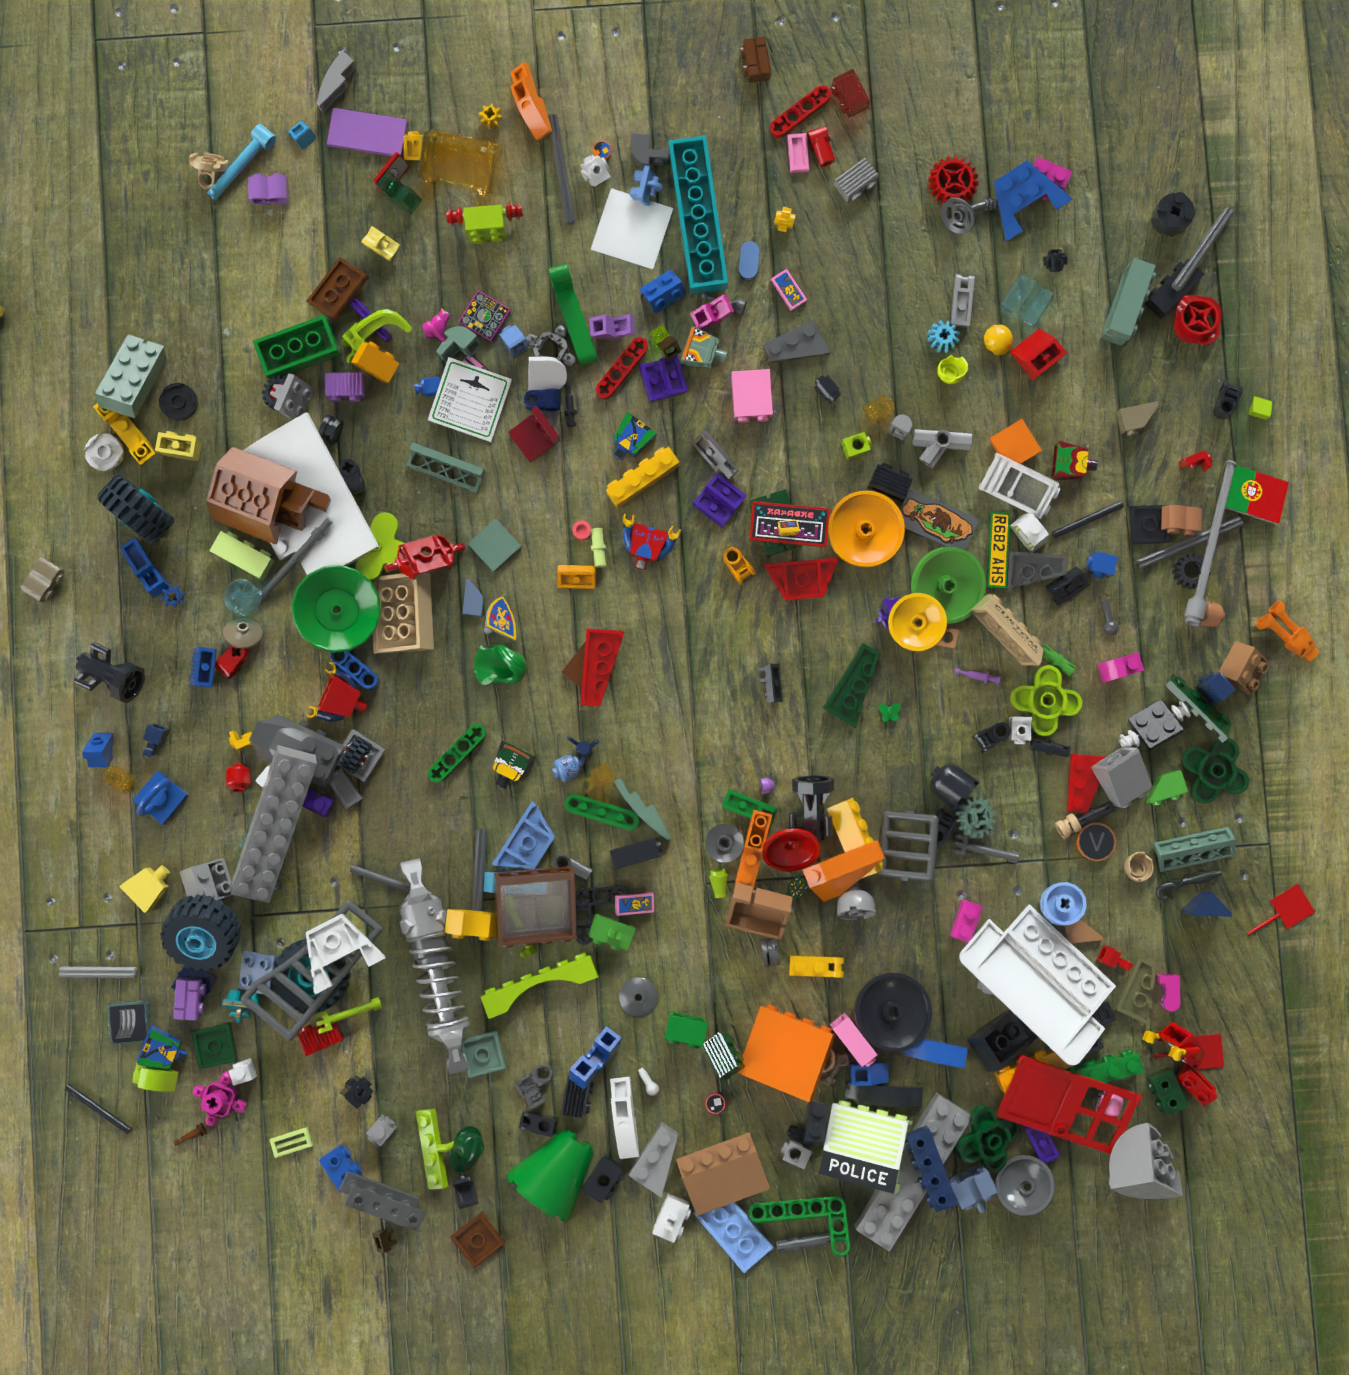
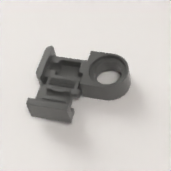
M541 1064L532 1069L531 1074L519 1081L517 1079L514 1080L516 1089L521 1096H525L530 1110L547 1100L544 1095H541L539 1091L541 1088L538 1087L547 1083L553 1075L552 1068L547 1064ZM541 1068L547 1069L549 1077L541 1079L538 1076V1071Z

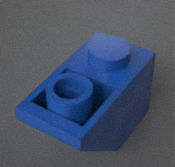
M873 1062L867 1067L866 1065L861 1067L859 1063H849L850 1084L852 1086H870L889 1082L888 1062Z

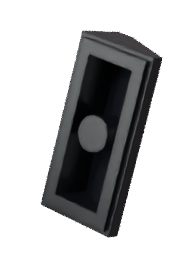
M1074 567L1066 572V575L1060 576L1045 587L1056 605L1059 606L1090 585L1083 570Z

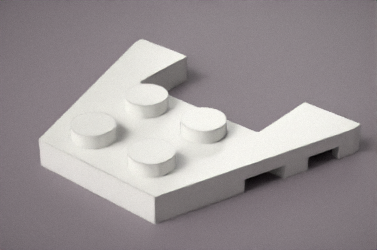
M340 914L306 932L315 994L332 986L324 966L357 949H360L368 967L386 958L344 914Z

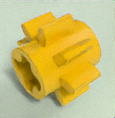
M492 103L490 106H483V112H479V117L483 118L481 125L486 124L489 129L494 126L498 128V121H503L502 116L499 115L501 113L500 108L495 109Z
M783 207L782 211L777 210L774 225H778L779 231L786 232L787 228H793L795 214H791V208Z

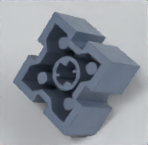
M981 1163L967 1169L964 1173H959L949 1178L961 1209L968 1210L977 1206L979 1212L983 1213L987 1210L983 1201L992 1199L994 1194L998 1193L988 1170Z

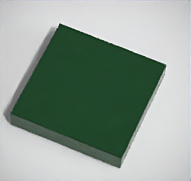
M231 1022L191 1031L199 1070L238 1061Z

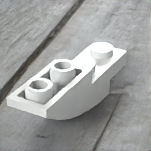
M631 1077L610 1079L612 1114L619 1158L639 1157Z

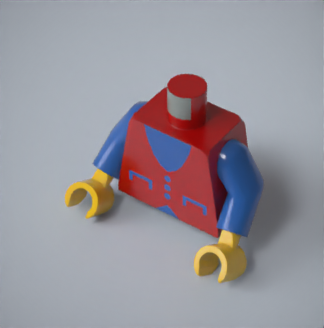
M625 513L623 516V540L625 547L630 551L631 556L637 557L635 568L645 571L648 561L656 563L657 560H662L672 551L676 538L681 533V529H679L677 534L672 532L674 526H671L668 532L634 523V514L632 515V520H627Z

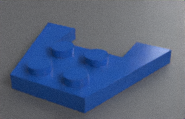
M1027 160L994 181L1006 242L1023 231L1014 214L1043 195H1048L1056 210L1073 200V198Z

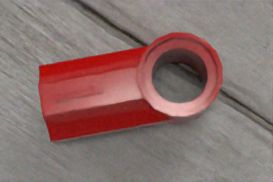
M826 126L808 131V142L810 147L814 149L819 166L826 167L834 163L835 157L830 146V136Z

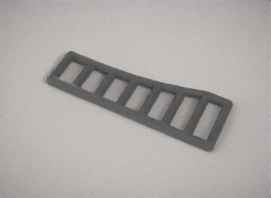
M347 900L332 918L340 914L345 915L350 910L373 929L367 937L373 943L382 932V926L352 901ZM306 945L290 959L254 981L241 997V1001L284 1038L292 1041L362 956L360 949H357L354 954L349 953L343 956L348 961L341 969L333 963L324 966L335 977L331 980L332 986L323 990L316 1000L283 974L284 971L293 966L314 984L311 971L300 962L304 956L309 954L308 945ZM276 978L310 1007L302 1016L267 987L265 983ZM257 990L261 991L297 1021L290 1031L251 999Z

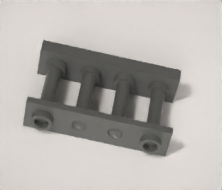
M350 1171L346 1172L339 1187L340 1192L348 1194L344 1205L417 1232L426 1214L425 1211L416 1208L419 1201L418 1196Z

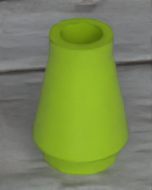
M725 869L710 870L709 879L715 898L726 897L728 874L725 872Z

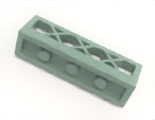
M412 442L410 446L411 454L406 467L478 493L485 475L483 468ZM415 455L422 456L425 464L420 466L413 465L412 462ZM435 462L441 463L443 470L437 473L432 472L429 465ZM457 469L461 477L451 479L447 471ZM471 475L478 477L475 487L467 485L465 478Z
M1229 827L1155 842L1153 843V849L1158 856V869L1160 872L1233 857L1235 856L1236 839ZM1229 846L1228 851L1220 852L1221 849ZM1205 851H1211L1208 855L1202 856ZM1192 855L1189 859L1183 860L1185 856ZM1173 859L1170 863L1164 864V860Z

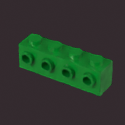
M1132 1049L1123 1050L1120 1054L1114 1056L1113 1054L1101 1057L1102 1059L1096 1061L1087 1060L1082 1065H1074L1065 1069L1104 1083L1144 1073L1139 1053Z

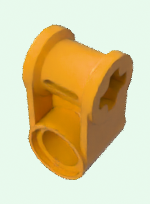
M731 547L725 551L723 560L740 585L747 577L756 574L753 567L737 548ZM734 552L737 555V560L734 562L729 561L727 554Z

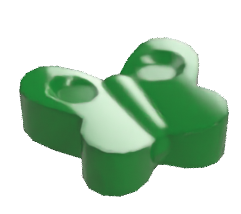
M895 703L891 707L884 704L878 706L879 712L883 715V722L889 720L898 721L899 716L897 714L901 709L899 703Z

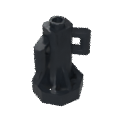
M96 642L91 644L90 654L83 652L76 658V669L81 671V673L74 679V684L89 691H92L101 682H104L110 690V697L124 703H129L138 696L145 682L144 668L130 662L118 665L111 664V649ZM98 652L103 654V660L98 658ZM89 676L94 678L90 682L85 680Z
M821 775L793 778L792 791L796 792L801 799L803 812L789 813V829L806 830L815 835L820 844L825 839V836H832V816L824 813V804L831 792L834 791V779ZM798 817H803V827H797Z

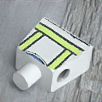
M1032 513L1023 514L1010 525L1011 530L1030 553L1035 552L1048 540L1049 533Z

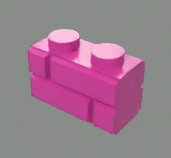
M961 899L949 936L969 942L973 938L972 933L975 932L983 906Z

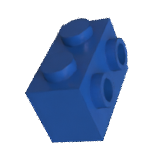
M342 1143L318 1160L338 1191L347 1171L363 1176L362 1168L357 1162L354 1163L349 1148L343 1146Z

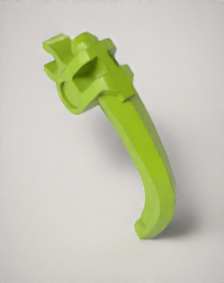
M388 309L379 310L369 315L359 323L356 322L342 336L341 344L344 347L349 345L352 347L351 354L347 357V362L351 363L352 357L355 356L361 343H367L366 339L385 324L397 325L408 333L412 331V327L397 312Z

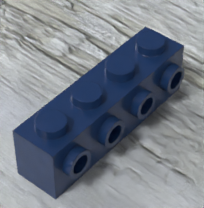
M925 1125L907 1132L905 1146L907 1151H911L914 1158L911 1159L915 1171L919 1170L921 1177L918 1180L921 1188H926L928 1196L925 1198L929 1208L933 1207L937 1213L957 1205L956 1196L929 1127Z

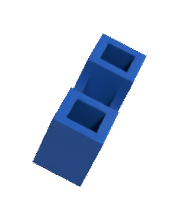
M606 1026L594 1040V1044L585 1057L581 1056L571 1067L569 1079L585 1090L620 1048L622 1038Z

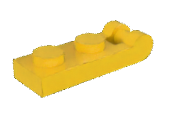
M790 956L789 975L843 978L842 964H844V958ZM829 963H834V971L828 970Z

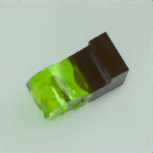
M663 325L648 333L657 349L667 361L682 352L678 341L667 332ZM674 347L673 352H666V350H668L669 348Z

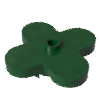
M1227 738L1223 743L1219 739L1216 740L1209 752L1200 747H1190L1183 752L1181 756L1183 768L1195 775V780L1191 785V795L1195 801L1203 804L1211 803L1217 798L1221 789L1229 794H1241L1247 790L1249 777L1246 772L1235 765L1239 756V746L1233 739ZM1213 767L1216 768L1215 774L1213 773Z
M984 1104L978 1105L972 1110L969 1118L972 1131L959 1140L956 1148L957 1155L967 1163H973L980 1159L984 1168L991 1172H998L1006 1165V1148L1008 1143L1011 1144V1141L1018 1136L1020 1124L1000 1117L997 1118L992 1108Z

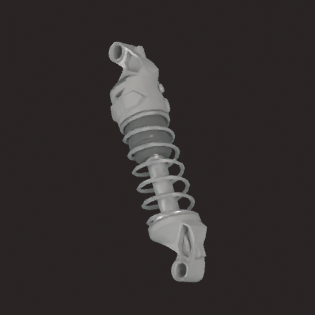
M420 858L401 862L404 880L407 879L410 883L409 894L398 907L401 915L400 927L402 934L407 939L406 941L411 942L412 948L409 952L417 960L412 967L423 971L427 970L426 973L416 979V982L420 984L430 983L431 987L423 990L419 995L422 998H434V1001L427 1004L422 1011L437 1013L438 1015L427 1022L428 1036L444 1043L449 1050L448 1057L445 1058L449 1075L469 1070L466 1055L460 1051L462 1036L470 1026V1022L466 1016L454 1018V1013L462 1011L466 1007L463 1005L452 1007L450 999L460 996L463 992H448L447 984L457 981L459 977H445L443 971L456 964L453 961L448 962V952L452 948L448 947L446 937L449 935L445 933L447 913L442 908L441 897L426 890L421 883L423 870ZM429 976V979H428V980H421V979H423V978ZM432 990L433 994L425 995V993ZM434 1005L436 1006V1009H428ZM439 1019L438 1023L431 1024L432 1022Z

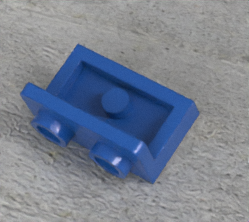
M672 269L640 288L641 294L648 301L655 314L686 295L682 281Z

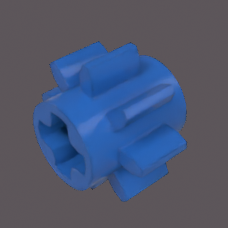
M169 584V590L162 589L165 596H162L160 599L166 600V607L169 604H173V607L176 608L177 602L183 604L184 601L180 597L185 595V592L180 593V585L177 588H173L172 584ZM168 592L171 594L173 592H176V597L178 599L174 598L173 600H170V595L168 594Z

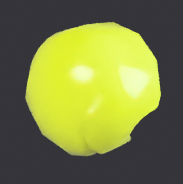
M951 355L939 363L937 367L938 376L947 384L959 383L967 374L968 363L963 357L955 358Z

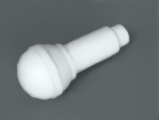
M643 1067L639 1069L638 1072L646 1085L647 1094L650 1096L658 1094L659 1086L651 1080Z

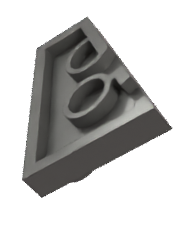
M814 320L762 346L771 363L803 357L810 358L818 355H830V351Z
M1009 551L1006 589L1066 575L1068 555Z

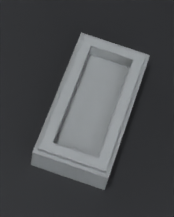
M340 767L333 772L328 783L346 810L360 802L363 797L343 768Z

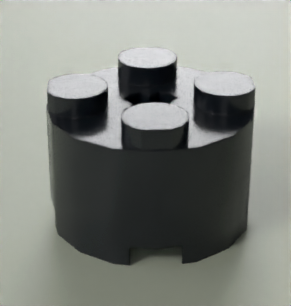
M1182 192L1164 196L1155 206L1152 213L1151 222L1154 229L1159 234L1170 235L1169 237L1179 235L1192 222L1195 216L1194 205L1185 193Z

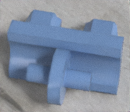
M645 165L643 170H635L634 180L636 183H640V187H632L630 196L633 200L640 201L643 206H649L651 196H655L656 192H660L663 186L658 182L659 177L650 170L651 167Z

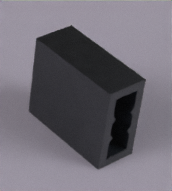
M656 838L610 850L614 869L658 858L660 853L663 852L660 840L656 841Z

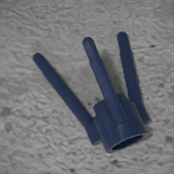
M568 736L567 739L577 746V753L581 756L579 767L582 768L586 756L591 754L592 748L599 743V740H595L592 743L586 741L579 743Z

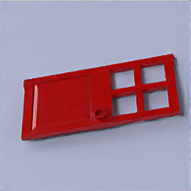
M1020 1055L1017 1062L1018 1065L996 1116L1111 1154L1116 1141L1125 1132L1136 1106L1139 1105L1142 1099V1095ZM1089 1086L1106 1091L1097 1111L1081 1106ZM1113 1094L1129 1099L1121 1119L1104 1114ZM1077 1112L1094 1118L1086 1137L1069 1132ZM1101 1120L1117 1125L1109 1145L1092 1140Z

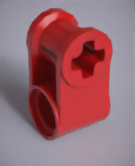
M230 646L217 659L215 668L225 678H232L249 658L250 649ZM237 649H241V650H240L241 656H237V655H238Z

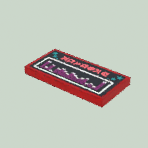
M753 501L749 540L826 548L830 508ZM797 520L800 530L798 535H779V521Z

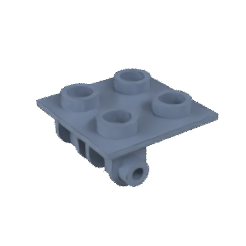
M244 950L238 989L247 991L254 981L272 971L273 967L276 966L277 955H266ZM270 980L265 985L273 991L272 980ZM257 990V991L255 992V993L263 994V993H262L261 991H259V990Z

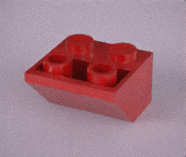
M1041 329L1036 330L1009 352L1033 382L1067 354L1056 338Z

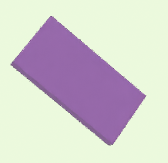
M333 108L327 145L329 147L385 156H393L397 152L402 157L404 148L403 136L406 135L408 121L407 119Z

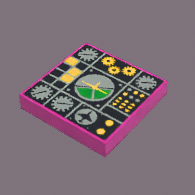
M478 290L460 318L459 324L487 341L492 342L511 310Z

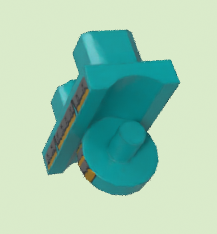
M230 990L227 999H223L222 1005H225L226 1009L237 1010H231L230 1016L236 1017V1023H241L243 1018H250V1013L244 1011H253L240 1001V991ZM255 993L251 999L259 1005V994Z

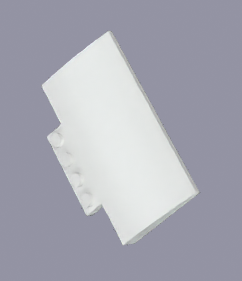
M308 413L293 419L243 450L298 471L295 479L296 483L328 494L331 498L326 512L311 506L305 512L306 527L302 531L275 521V524L282 526L277 544L271 543L279 560H284L296 553L311 536V532L316 527H319L327 517L333 523L324 532L325 535L320 541L317 540L299 560L307 575L323 566L343 565L347 567L379 547Z

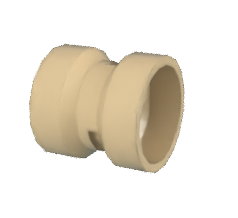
M1072 813L1067 815L1063 821L1055 822L1056 829L1063 839L1070 837V834L1073 832L1077 833L1082 830L1079 821Z

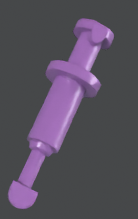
M959 668L955 669L956 674H964L969 678L982 680L984 684L987 681H992L999 685L1001 675H998V677L988 675L989 671L981 673L972 670L966 672L961 671Z

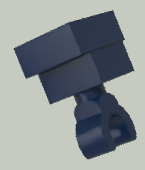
M155 723L147 725L143 740L149 743L143 755L148 757L154 756L157 745L163 744L170 729Z

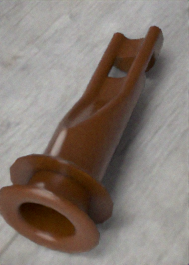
M204 1124L196 1125V1129L182 1136L181 1141L179 1139L175 1140V1146L187 1139L195 1138L199 1135L203 1136V1133L207 1134Z

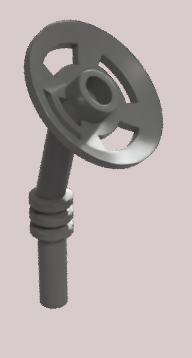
M950 198L942 206V220L952 232L965 234L974 226V212L984 209L988 211V209L992 210V208L996 210L999 207L998 200L993 198L987 201L985 199L984 202L969 205L961 198ZM948 207L952 208L951 218L948 216ZM969 213L971 214V222L968 221ZM954 223L961 226L964 225L965 228L957 227Z

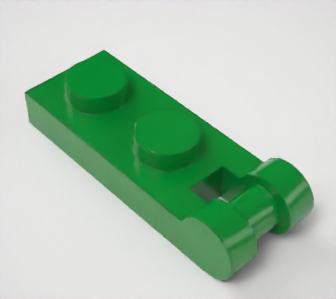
M728 789L722 804L723 808L748 818H752L753 810L761 812L762 809H765L768 814H772L771 827L774 822L772 821L773 816L778 811L776 807Z

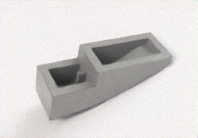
M344 51L334 60L323 79L317 99V105L323 113L349 87L346 79L357 69L354 61Z

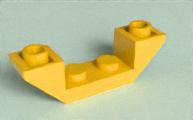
M98 403L93 406L103 420L110 424L141 466L156 455L150 442L129 416L99 407Z

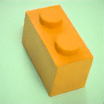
M362 342L351 363L381 382L389 383L400 363L394 360L396 357L392 354L381 352L379 350L380 347L375 343Z

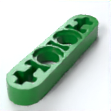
M480 724L470 726L430 767L428 778L432 782H442L485 738L486 729ZM481 728V737L475 736L472 740L476 742L472 744L471 740L466 738V736L472 737L474 734L473 729ZM461 741H467L469 744V749L466 752L459 750L458 746ZM448 755H453L456 759L455 764L452 766H448L445 763V758ZM440 762L449 769L447 772L445 769L440 772L441 778L432 777L434 775L432 771L434 769L438 771L442 767L439 765Z

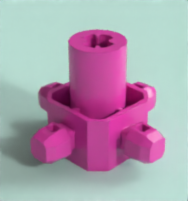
M225 1071L220 1080L211 1083L207 1088L202 1085H196L192 1092L195 1097L202 1098L200 1104L202 1110L210 1113L207 1114L206 1124L209 1126H215L220 1117L228 1115L233 1109L236 1112H244L246 1110L247 1103L241 1099L237 1100L239 1091L236 1086L231 1085L232 1080L229 1071Z

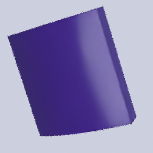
M678 355L669 361L666 358H660L659 361L639 366L649 402L666 399L688 391Z
M716 473L692 505L722 528L747 495Z

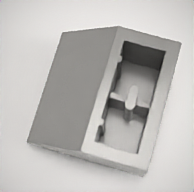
M224 858L180 871L187 897L193 896L194 898L195 895H203V897L211 896L214 900H221L233 896L231 894V879Z

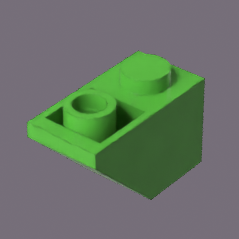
M1175 770L1157 776L1145 799L1146 803H1153V806L1165 803L1164 799L1167 798L1172 800L1182 798V794L1188 792L1182 771Z

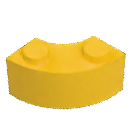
M447 909L445 933L452 934V938L463 939L464 936H478L479 940L490 941L491 938L497 937L496 913Z

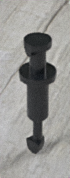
M567 383L565 385V388H567V411L564 414L569 418L567 426L575 427L577 423L574 422V415H577V411L574 410L573 396L570 393L571 385Z

